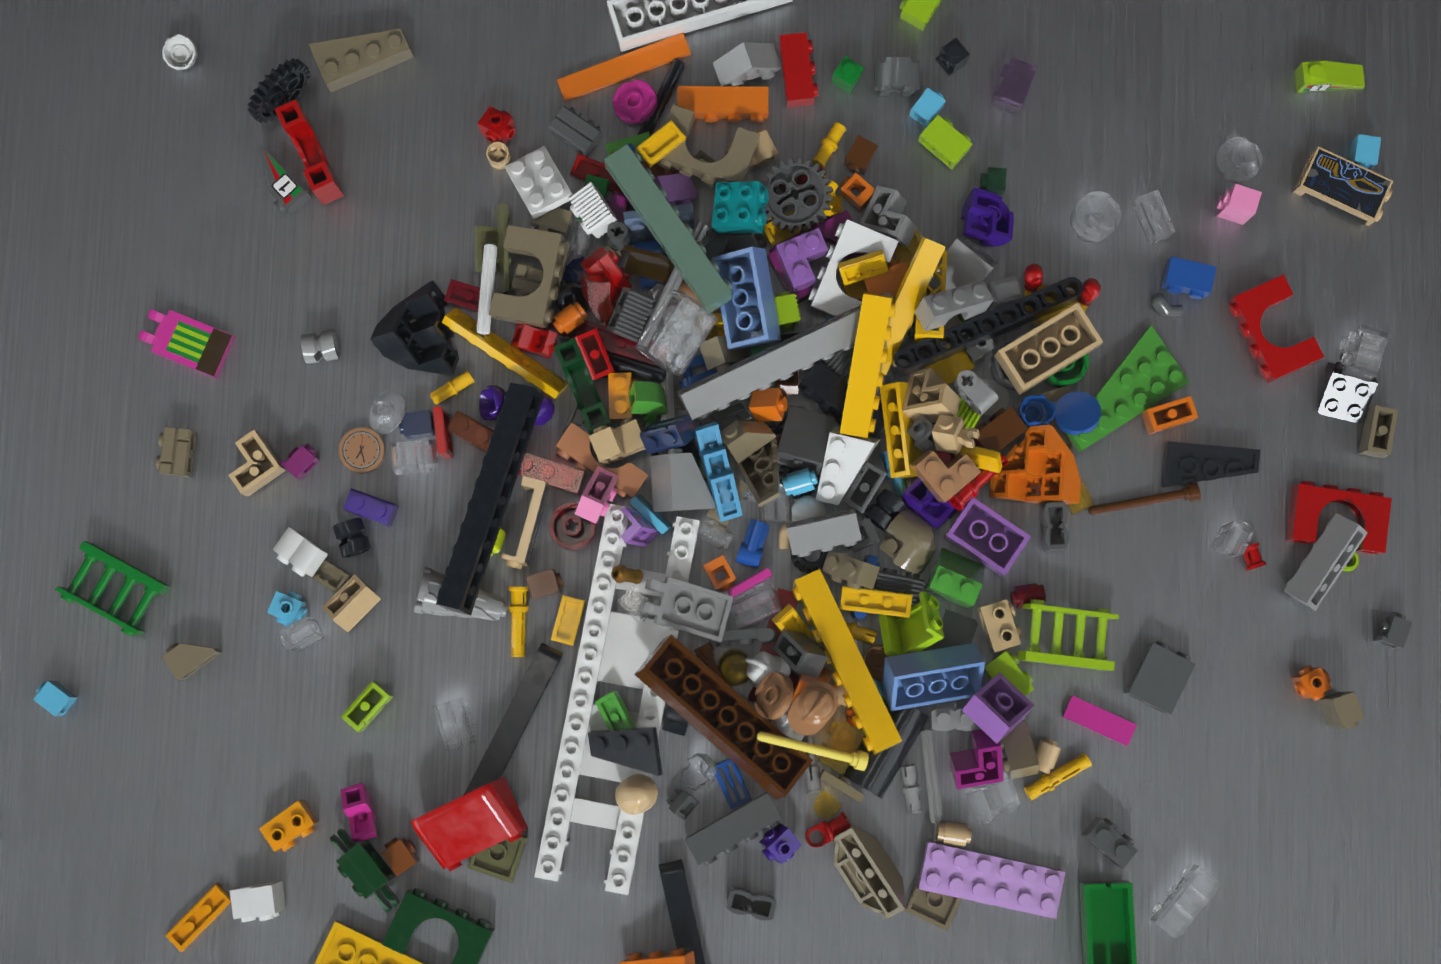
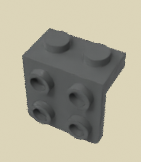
M940 605L938 609L943 622L944 638L922 651L972 643L978 622L975 619L947 610L946 607Z

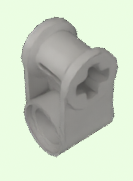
M970 370L960 372L954 382L956 393L980 416L998 400L994 390ZM966 381H969V382H970L969 385H968V384L965 385V386L962 385V382H966Z

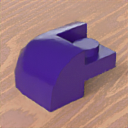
M974 187L969 193L962 209L961 219L964 220L963 235L980 240L979 245L996 247L1005 245L1013 237V211L1010 212L1007 205L1001 200L1003 197Z
M919 477L903 492V501L907 509L922 517L935 529H938L948 518L951 519L958 511L948 501L945 503L938 502Z

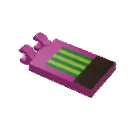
M150 309L147 318L159 323L155 335L141 330L138 339L153 345L151 352L217 379L235 337L170 309L167 316Z

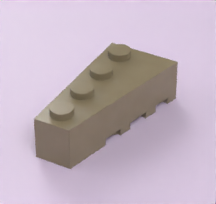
M401 28L308 44L324 82L331 93L414 58Z

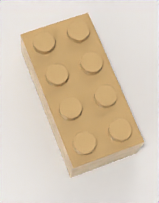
M1076 303L998 350L994 356L1020 395L1098 348L1103 343V340L1080 304Z

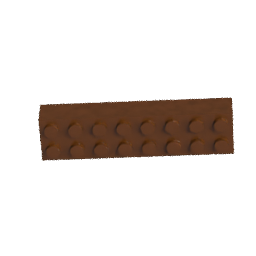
M672 634L659 643L634 674L775 799L786 797L813 761L803 751L759 741L757 739L759 732L782 737L787 736L769 720L760 716L751 704Z

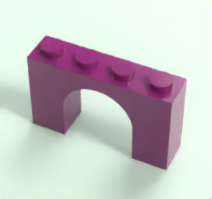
M847 210L833 217H828L829 220L822 224L820 223L819 226L813 224L812 230L819 228L825 243L835 246L838 239L835 233L839 224H844L847 219L854 222ZM798 233V234L792 236L790 239H793V238H795V237H797V236H800L801 234ZM776 246L769 250L770 254L767 255L768 263L784 290L789 291L790 294L797 295V304L809 298L813 286L792 293L775 253ZM854 253L847 255L844 258L847 261L853 258L863 256L864 254Z

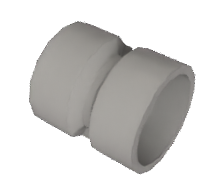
M335 330L322 331L319 336L315 333L301 335V348L307 365L319 363L322 358L326 361L340 359L339 342Z

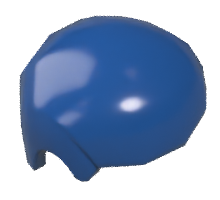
M1043 394L1029 395L1023 398L1018 407L1019 417L1028 427L1048 425L1056 414V404L1054 401L1050 402Z

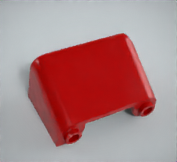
M505 776L410 821L414 831L441 868H448L449 872L462 866V860L506 839L511 843L523 837L521 832L528 829Z

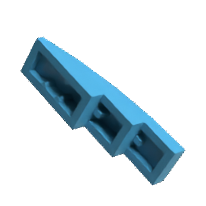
M715 421L694 428L719 521L723 522L743 516L734 475L730 470L727 452L722 443L718 423Z

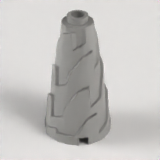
M425 567L414 613L479 618L491 621L499 620L500 617L505 618L508 604L504 603V599H501V596L479 590L471 616L450 611L437 605V594L441 589L445 574Z

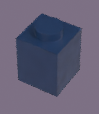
M430 410L401 414L402 420L399 421V430L408 440L435 436L433 414Z

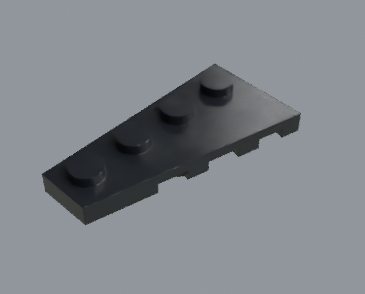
M1166 441L1162 487L1258 473L1261 450Z

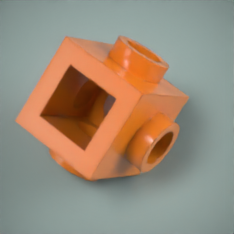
M1306 666L1298 670V675L1292 677L1294 688L1302 699H1313V701L1325 697L1327 695L1325 691L1332 688L1329 684L1331 679L1324 669L1322 670L1321 667Z

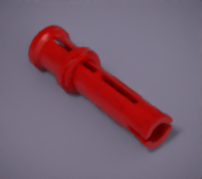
M1000 453L1003 468L1005 465L1008 464V461H1006L1007 459L1005 458V456ZM979 469L981 473L951 497L948 502L955 509L962 511L965 507L964 505L971 498H976L979 489L997 472Z

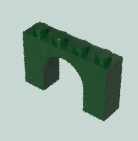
M414 888V890L409 889L406 891L381 945L403 955L407 952L420 924L425 920L437 918L450 923L458 935V950L451 964L480 963L495 931L494 928H491L492 924L481 918L478 921L469 917V912L460 908L453 910L448 907L449 903L442 899L436 898L434 901L426 897L427 893L421 889Z

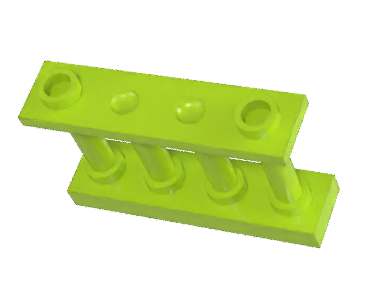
M1031 600L1029 604H1022V609L1032 610L1029 647L1026 648V651H1018L1017 660L1114 671L1115 661H1107V656H1104L1107 620L1119 619V614H1111V609L1097 608L1095 612L1045 605L1043 600ZM1042 611L1054 613L1052 645L1048 653H1041V648H1039ZM1064 614L1076 615L1074 647L1070 656L1063 655L1061 650ZM1086 617L1098 618L1095 655H1092V659L1085 658V653H1083Z

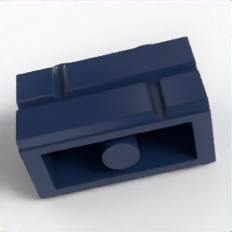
M685 414L651 423L640 433V438L647 453L652 454L685 446L696 437L694 432L696 427L691 416Z

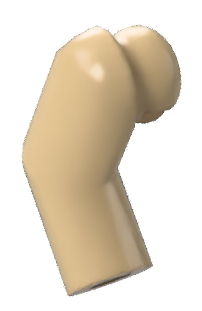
M792 518L788 519L778 529V549L780 550L789 549L786 523L793 522Z

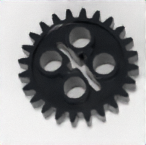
M294 58L290 62L286 60L283 65L279 63L276 70L272 68L271 74L265 75V80L258 82V88L253 90L255 94L249 98L251 102L248 103L249 114L260 123H267L269 120L272 122L275 116L278 118L275 108L295 99L299 100L300 94L304 93L303 88L308 85L306 81L310 79V76H308L310 74L309 68L299 59L295 60Z

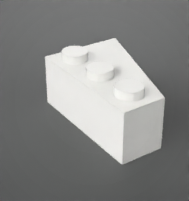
M839 429L831 431L829 433L816 500L834 505L841 504L880 439L840 434Z

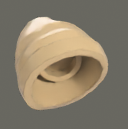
M634 774L627 777L619 784L615 792L616 803L619 808L627 814L634 815L649 810L655 804L658 797L656 783L652 778L644 774Z

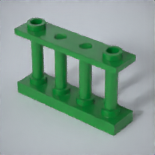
M83 541L79 549L85 552V560L68 589L57 586L55 591L62 594L60 596L61 599L72 604L75 601L121 626L123 633L131 637L143 635L145 631L137 627L154 595L157 596L158 593L167 594L171 586L93 543ZM100 560L105 563V571L87 600L76 593L93 563H97ZM120 571L126 575L124 577L126 580L107 611L96 604L113 574H117ZM140 582L146 586L144 589L146 592L127 622L116 615L134 584L137 585Z

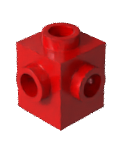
M489 106L477 123L481 134L491 143L502 142L506 144L508 140L514 137L516 132L513 116L507 111H499L492 106Z

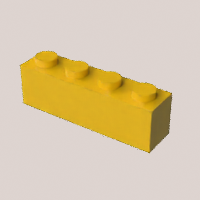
M895 382L880 387L891 478L917 476L909 465L923 454V451L913 444L915 440L907 433L914 422L902 411L908 382Z

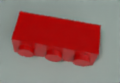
M807 32L780 35L779 48L787 108L814 105V99L818 97V86L812 80V75L816 74L814 61L810 62L809 55L813 53L812 40L807 39Z

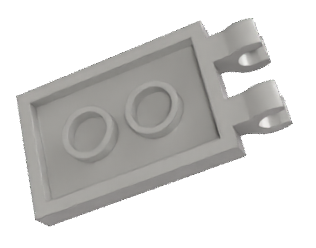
M666 577L664 582L647 579L645 589L660 592L661 596L658 605L641 602L639 612L654 615L653 623L715 642H722L733 601L732 596L671 577Z

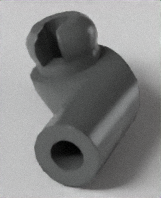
M1155 293L1152 296L1151 304L1160 316L1176 317L1183 315L1182 305H1170L1162 293Z

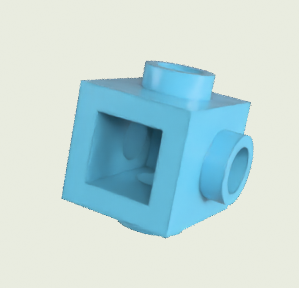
M276 591L267 613L278 617L276 622L290 626V623L298 624L299 621H303L307 613V608H305L307 603L301 601L302 596L289 591L287 595Z

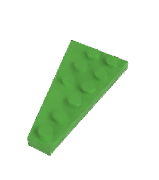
M1152 325L1146 329L1129 354L1108 378L1098 394L1095 395L1094 398L1097 399L1101 406V419L1098 426L1086 434L1085 432L1079 433V435L1066 433L1078 452L1086 449L1189 383V380Z

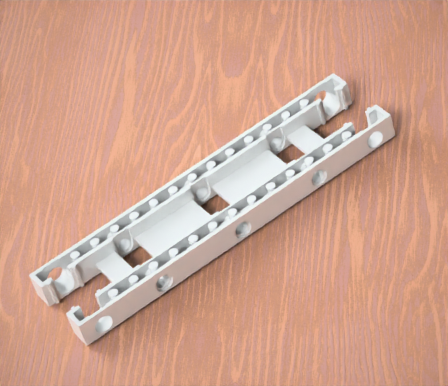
M610 504L605 515L534 877L556 882L560 880L561 875L564 873L563 865H561L564 849L570 843L568 836L571 822L616 830L614 845L610 849V854L612 855L608 876L604 879V883H606L605 891L629 895L645 812L636 815L627 814L619 806L576 798V786L580 775L622 782L634 774H644L650 778L652 777L650 773L591 756L588 732L609 730L597 705L594 704V694L599 681L642 689L643 694L639 713L628 712L637 728L656 727L659 741L666 702L634 674L664 638L672 634L678 640L679 630L653 623V619L612 612V602L617 589L660 597V592L645 589L647 579L664 582L666 577H671L689 583L700 520L676 517V522L673 523L674 533L670 552H667L669 559L666 574L641 570L643 578L639 584L624 581L617 583L612 579L611 572L613 567L622 564L624 549H627V544L620 536L627 530L630 520L622 511L625 506Z

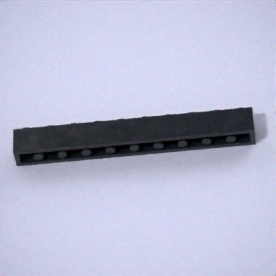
M510 383L505 393L504 403L501 412L497 416V424L494 433L490 437V444L483 458L479 477L475 481V489L472 498L468 502L467 512L464 521L461 523L460 533L453 547L449 566L445 570V578L437 594L436 604L447 610L470 616L472 614L544 395L535 387Z

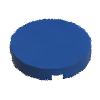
M1070 392L1063 395L1056 402L1055 423L1063 432L1071 435H1079V433L1084 432L1085 434L1089 433L1099 424L1101 406L1097 399L1088 393Z

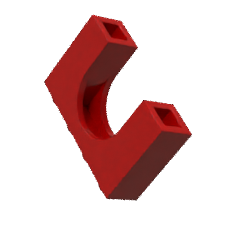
M295 99L275 108L283 129L291 138L306 169L303 172L312 192L323 205L343 197L344 194L311 122L297 100Z
M1284 274L1236 295L1228 301L1230 304L1228 306L1229 311L1233 317H1236L1239 323L1240 334L1247 339L1250 345L1249 352L1254 359L1256 358L1260 366V375L1268 383L1324 358L1315 337L1294 346L1283 348L1271 344L1262 334L1260 322L1264 311L1294 295Z
M1301 481L1300 484L1292 486L1286 541L1304 544L1315 543L1318 519L1322 509L1330 502H1338L1352 510L1357 524L1367 532V535L1355 552L1375 555L1386 553L1392 498L1384 497V493L1381 492L1363 494L1360 489L1347 488L1346 491L1338 490L1336 485L1325 484L1323 487L1315 486V482Z

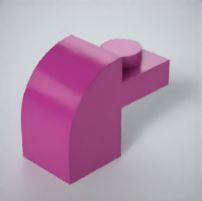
M364 783L340 789L343 811L349 818L352 841L357 843L377 837L376 812L370 793Z

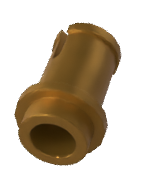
M619 564L613 567L611 576L617 583L624 581L639 584L642 581L643 573L640 569L626 568L624 565Z

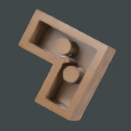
M927 450L909 465L938 502L943 503L947 502L981 473L969 456L961 453L945 465L934 451Z

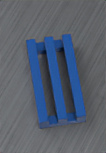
M728 758L711 766L730 809L752 800L739 769L732 760ZM729 763H731V766L746 796L743 799H741L740 794L726 766ZM720 767L723 768V771L737 799V802L735 803L732 802V799L718 771V768Z

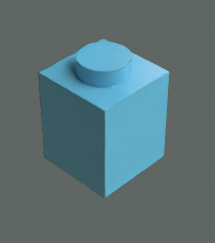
M927 87L912 107L909 116L927 127L943 109L946 100L943 99L944 97L939 91L931 90Z
M1358 134L1351 140L1348 160L1371 170L1378 164L1381 138Z
M47 681L37 688V695L33 700L55 717L65 715L78 697L57 681Z

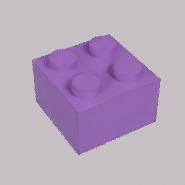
M998 673L973 695L962 711L997 744L1022 722L1035 705L1001 673Z

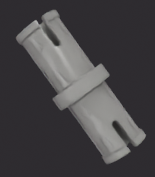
M915 764L901 766L904 785L902 793H905L907 813L923 812L919 794L921 787L917 782Z

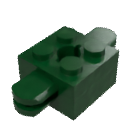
M340 828L337 831L338 836L333 834L329 838L342 855L336 860L339 864L337 867L338 871L344 878L349 877L354 884L352 888L359 897L363 896L367 899L373 895L384 911H391V904L397 906L400 903L397 896L387 885L396 875L368 839L355 844L343 828Z

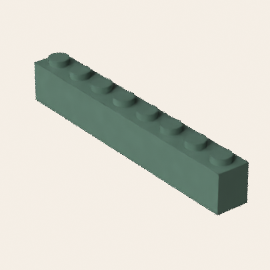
M628 145L623 146L604 159L605 168L708 314L712 313L732 300L731 291L733 288L726 278L722 279L718 274L720 270L713 259L709 261L705 253L707 251L700 241L696 242L692 237L694 233L687 222L682 223L677 207L674 204L670 205L666 200L668 196L662 186H656L653 181L655 179L654 175L648 167L644 169L640 163L642 159L635 149L631 150Z

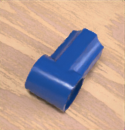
M750 520L744 542H741L735 562L758 569L764 550L762 548L770 525L758 520Z

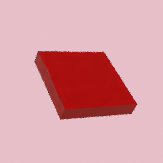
M441 406L432 407L438 454L444 459H451L454 456L451 434L447 430L450 424L449 414Z

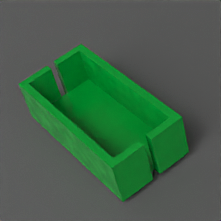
M1127 880L1105 881V883L1101 881L1079 882L1083 964H1137L1132 883Z

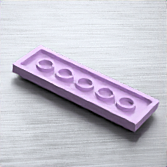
M927 841L917 888L1056 919L1066 872Z

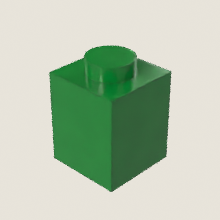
M845 56L833 72L831 82L848 94H851L863 77L864 67L848 56Z

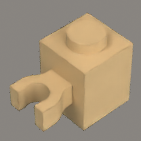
M940 414L932 429L936 450L959 454L963 445L968 448H974L973 438L978 439L980 436L979 430L976 428L965 429L961 417Z

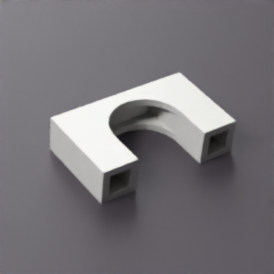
M848 219L844 224L840 223L835 233V236L838 237L835 246L830 245L826 257L829 258L827 266H822L817 276V279L820 280L817 289L813 287L809 295L810 307L831 316H836L862 304V301L846 295L839 288L836 280L838 263L850 254L860 253L866 255L882 249L888 264L897 246V240Z

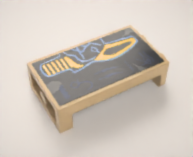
M1318 146L1311 152L1293 193L1300 196L1304 193L1312 195L1366 220L1364 225L1370 226L1372 223L1378 222L1382 217L1384 210L1381 208L1384 201L1387 202L1392 195L1393 190L1390 188L1393 180Z
M523 476L521 486L525 490L533 492L517 554L516 556L506 554L501 556L506 561L505 565L520 570L522 566H529L550 486L545 481Z

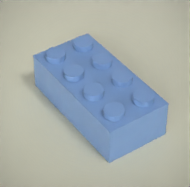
M749 247L713 257L712 259L720 270L718 274L722 279L726 278L733 288L731 291L732 300L721 306L728 349L743 350L782 340L766 249Z
M976 643L885 657L882 694L890 711L971 698L981 689L985 660Z

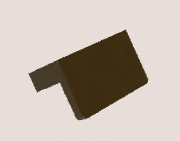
M627 245L623 246L622 250L629 254L623 272L652 281L667 283L673 268V263L668 257Z

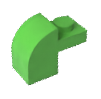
M633 381L628 393L631 414H642L643 426H649L655 421L656 417H659V414H667L668 412L664 388L654 382Z

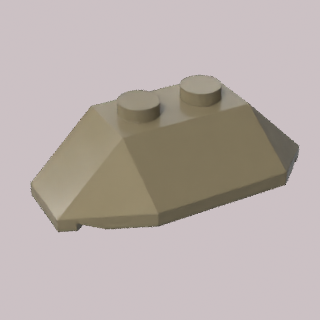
M855 826L834 837V865L859 904L873 912L882 914L886 919L905 910L907 906L903 878L878 839Z

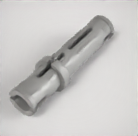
M813 734L807 735L808 743L815 744ZM806 735L802 740L803 742H806ZM809 753V757L813 759L811 763L813 781L811 780L809 765L804 772L806 793H820L818 774L820 766H817L816 754Z

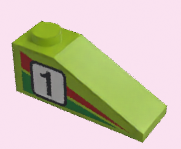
M1333 61L1302 62L1294 71L1296 93L1365 88L1363 65Z

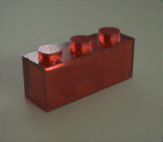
M526 452L518 473V477L523 478L525 476L545 481L552 488L580 496L587 475L585 471Z

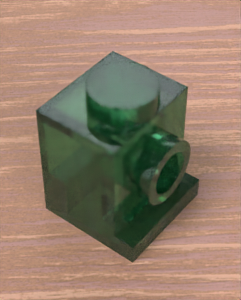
M988 167L986 173L980 174L979 189L1002 197L1006 189L1007 168Z

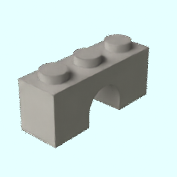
M981 280L923 297L915 310V314L924 331L945 326L950 318L961 313L964 320L982 315L994 299L984 281Z

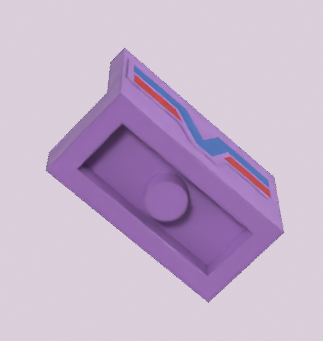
M628 507L622 509L632 524L620 537L627 544L647 547L660 532L636 509Z

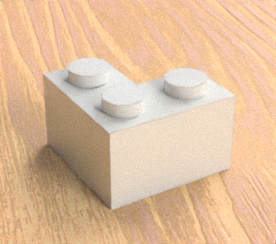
M283 881L230 890L233 919L241 918V922L256 920V917H259V921L274 919V917L280 916L279 912L286 909Z

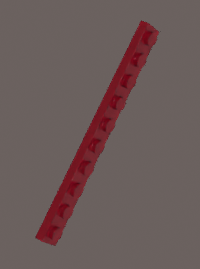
M451 279L444 301L478 312L480 288ZM554 318L548 324V329L531 326L541 331L550 330L557 333V337L571 340L575 338L574 336L596 327L606 352L659 368L663 367L669 349L668 345L656 341L652 342L649 349H645L638 345V341L627 340L607 331V326L584 320L583 324L568 335L564 332L560 334L552 324L555 322Z

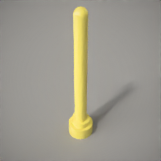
M759 732L757 734L759 741L848 762L857 770L864 771L868 764V752L858 750L857 752L848 753L766 732Z

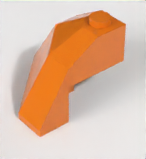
M1052 425L1030 426L1025 432L1026 437L1019 445L1016 444L1005 457L1008 464L1001 469L1000 473H997L990 479L989 498L1038 504L1052 502L1080 504L1081 479L1075 457Z

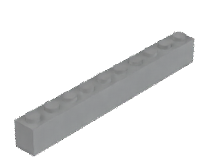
M888 292L881 294L884 296L893 297V295ZM861 304L678 390L677 393L687 414L691 416L692 420H702L709 416V412L715 409L718 411L729 407L730 402L736 399L739 401L750 397L751 392L757 389L765 390L771 387L772 382L778 379L786 380L792 377L793 372L799 369L807 370L813 367V362L820 359L828 360L835 356L834 352L853 348L855 346Z

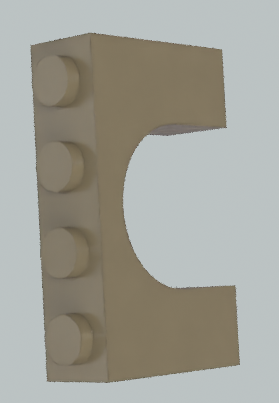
M672 105L666 123L672 120L686 136V140L659 160L657 165L664 169H677L682 175L692 177V175L701 177V180L708 184H714V182H745L759 144L760 134L738 127L730 150L722 159L711 163L701 162L695 159L686 147V142L695 120V113Z
M508 225L503 247L510 253L532 256L539 259L543 266V279L540 286L533 293L526 296H512L494 292L489 315L497 320L548 329V324L552 322L554 316L552 305L553 300H556L558 297L557 281L563 273V264L561 262L563 255L567 253L568 242L559 233Z

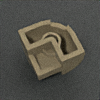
M906 509L898 514L886 529L888 533L879 549L894 559L892 563L912 573L921 574L934 555L937 546L935 545L932 526L912 510Z

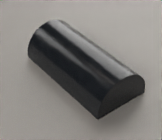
M885 699L883 702L902 741L874 755L872 750H867L863 739H861L854 752L858 750L868 752L869 759L866 769L864 771L857 770L847 763L841 774L881 799L929 718L914 707L890 711Z

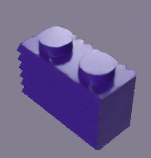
M351 488L343 508L349 513L390 527L393 524L399 506Z

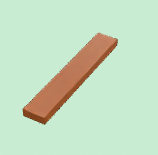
M682 32L559 78L557 83L564 101L568 102L672 63L674 59L680 60L691 55V51Z

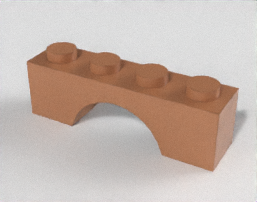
M572 422L569 423L554 445L558 449L556 453L566 460L571 457L577 461L575 466L585 473L589 470L594 473L597 466L619 475L615 484V488L618 489L616 494L624 499L627 496L633 498L648 477V474L630 462H626L616 468H607L600 465L591 454L590 435Z

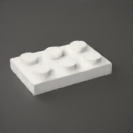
M545 146L504 166L533 220L570 201L569 197L572 196V193Z

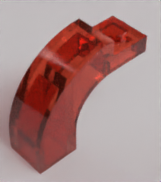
M604 273L581 275L582 293L586 303L595 317L601 323L608 326L616 303L610 299V281Z

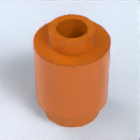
M578 302L573 305L570 303L553 317L555 322L552 324L560 334L564 332L568 335L585 322L584 319L588 315Z

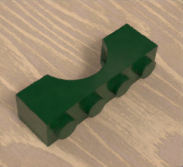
M573 338L554 346L556 355L590 435L594 434L593 430L600 426L612 427L576 339Z

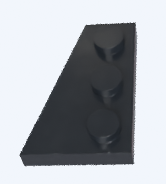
M656 727L588 732L592 757L657 776L663 774Z

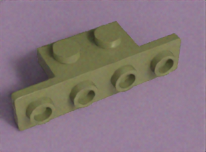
M502 202L495 207V227L479 225L474 227L475 272L482 273L484 245H496L497 293L501 294L508 293L512 284L511 277H509L511 256L503 247L510 221V210H508L506 202Z

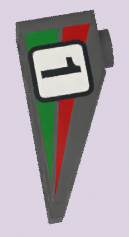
M260 144L258 149L271 194L276 199L274 204L282 213L287 211L292 216L312 197L275 157Z

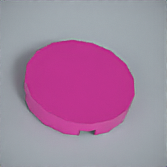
M639 79L622 84L616 90L613 97L614 112L623 122L631 125L640 124L648 120L654 114L657 107L655 90L647 82Z

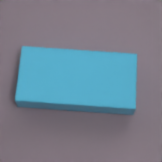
M641 494L636 495L630 501V504L661 534L668 532L673 527L660 512H653V505Z

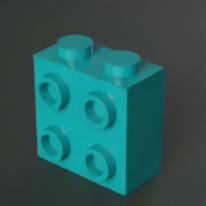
M759 181L716 182L711 227L720 234L763 233V226L767 221L765 207L769 200L767 188Z

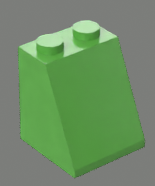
M941 548L924 591L963 608H970L974 606L983 585L985 566Z

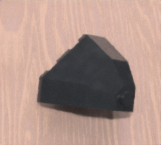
M434 281L428 282L395 305L376 325L370 340L384 357L407 369L452 375L458 364L459 356L457 350H454L452 347L451 338L454 337L453 331L442 323L446 315L444 308L448 305L444 301V294Z

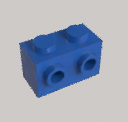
M1171 256L1166 261L1161 288L1167 289V292L1172 294H1180L1181 292L1189 294V297L1193 299L1206 298L1211 294L1217 267Z

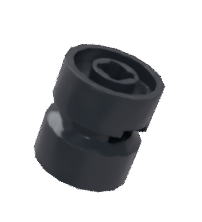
M883 489L876 498L877 503L871 504L865 511L864 516L870 518L876 527L887 533L886 529L898 514L906 510L907 506L896 495L887 489Z
M361 517L349 519L333 526L336 539L341 540L338 546L342 558L353 557L372 549L368 536L363 535L366 529Z

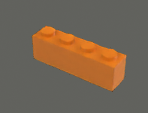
M677 86V106L693 111L695 113L694 122L696 120H705V122L714 123L718 122V120H727L730 123H738L741 120H750L752 123H761L764 120H768V87Z

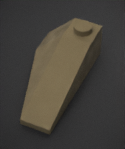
M774 438L739 464L735 461L759 507L781 495L777 440Z

